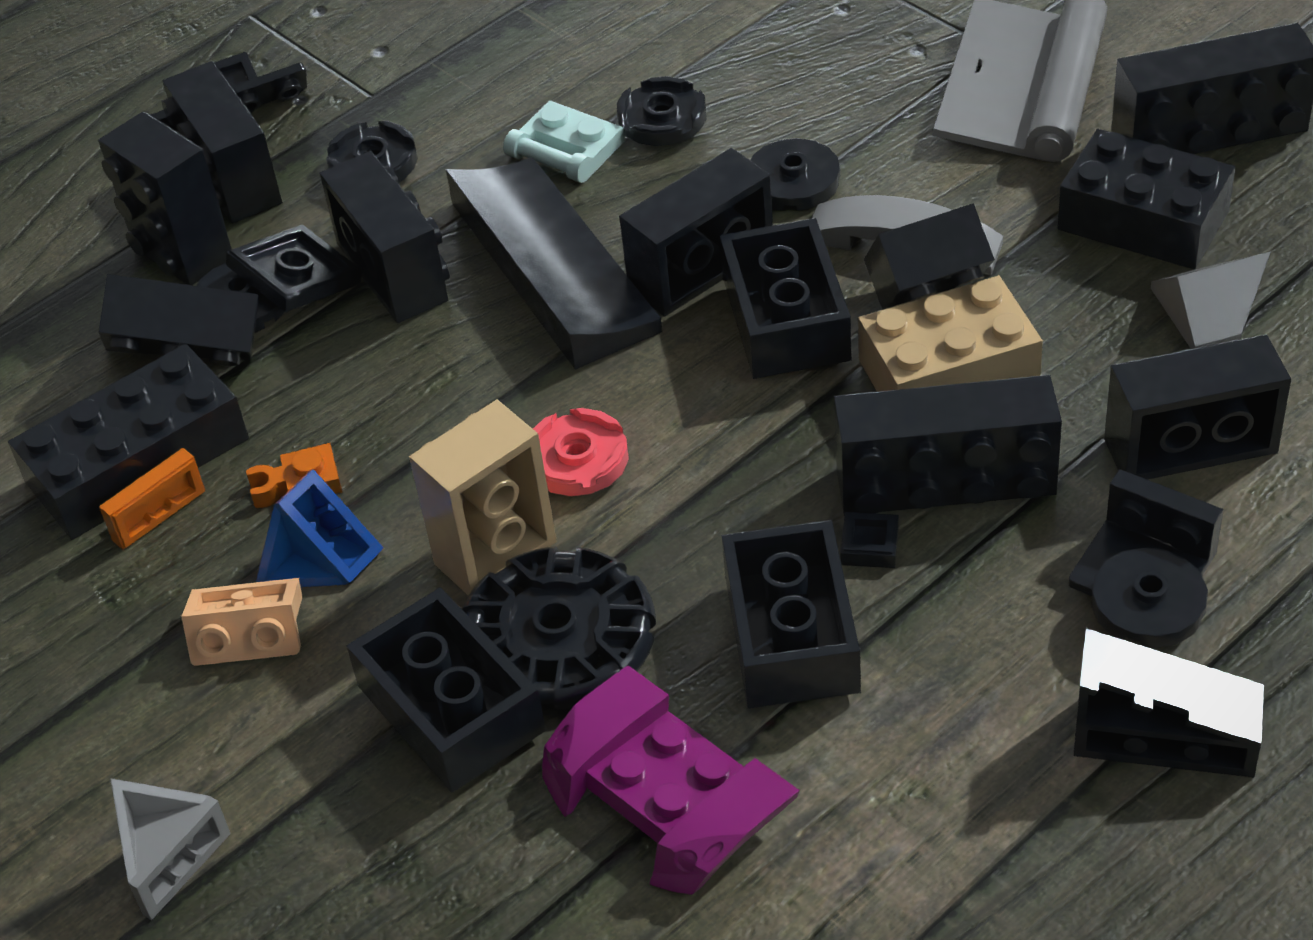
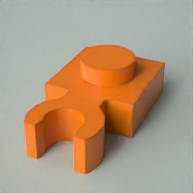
M330 443L280 455L282 466L273 468L268 465H257L246 470L255 508H264L276 503L280 497L284 496L312 469L317 472L335 494L342 493Z

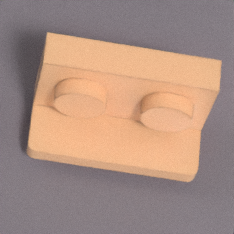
M299 578L191 590L181 616L191 664L199 666L298 654L301 643L296 619L302 601Z

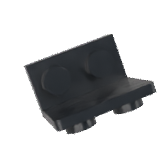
M1119 469L1110 482L1106 521L1070 574L1069 587L1092 596L1095 574L1104 562L1122 551L1138 548L1160 549L1174 553L1187 559L1203 576L1217 553L1224 509Z

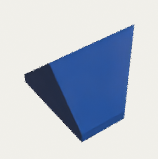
M312 469L273 507L256 582L299 578L301 587L346 585L380 553L383 546L317 472Z

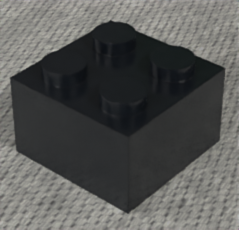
M974 203L880 233L864 258L882 310L984 279V272L995 260Z

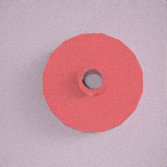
M586 408L569 409L570 415H564L557 418V413L545 417L533 429L539 436L549 492L570 497L588 495L609 487L623 474L629 460L627 439L623 434V428L616 419L602 411Z

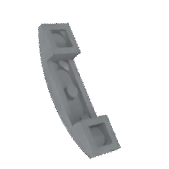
M861 195L843 197L818 204L812 218L817 219L826 246L851 250L856 237L875 240L880 233L939 215L952 209L911 198ZM981 223L995 259L984 272V274L991 275L1003 244V235Z

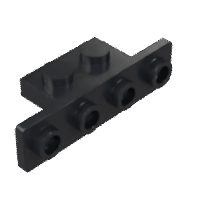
M247 52L214 62L250 113L256 111L260 105L277 99L280 101L290 100L307 88V74L302 62L257 77ZM164 110L150 114L177 132L176 125L171 126Z

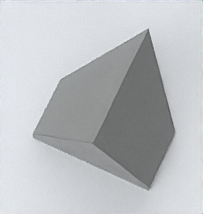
M1271 251L1151 281V290L1191 349L1241 339Z
M110 778L128 884L142 914L152 920L231 833L219 802L209 795Z

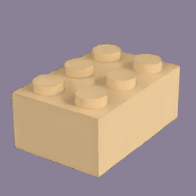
M1000 275L858 317L859 361L877 392L1041 375L1043 340Z
M498 399L478 412L471 414L464 421L435 440L426 443L421 449L409 456L434 564L467 595L489 572L496 574L505 568L507 560L532 550L551 547L557 542L538 433Z

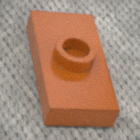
M184 448L180 449L99 506L112 541L122 550L205 492L194 456Z

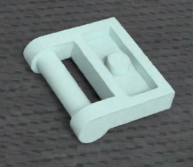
M549 100L520 130L512 129L509 131L504 140L503 151L506 155L516 159L533 157L537 162L566 172L569 179L584 183L625 142L624 129L619 125Z

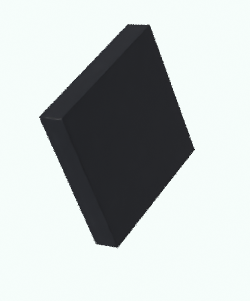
M299 225L227 251L226 266L284 312L361 284L362 269L304 225Z

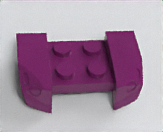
M627 665L582 698L569 711L544 745L542 777L564 817L574 811L586 789H589L656 841V856L650 885L673 892L693 895L703 887L722 864L747 840L798 797L800 790L756 758L742 766L668 711L669 695Z

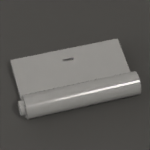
M974 0L932 136L1042 161L1057 162L1068 157L1074 147L1107 16L1105 1L1066 0L1061 15L994 0ZM978 66L981 67L980 72L977 71Z

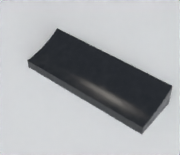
M533 157L489 169H446L453 206L575 370L662 333L661 317Z

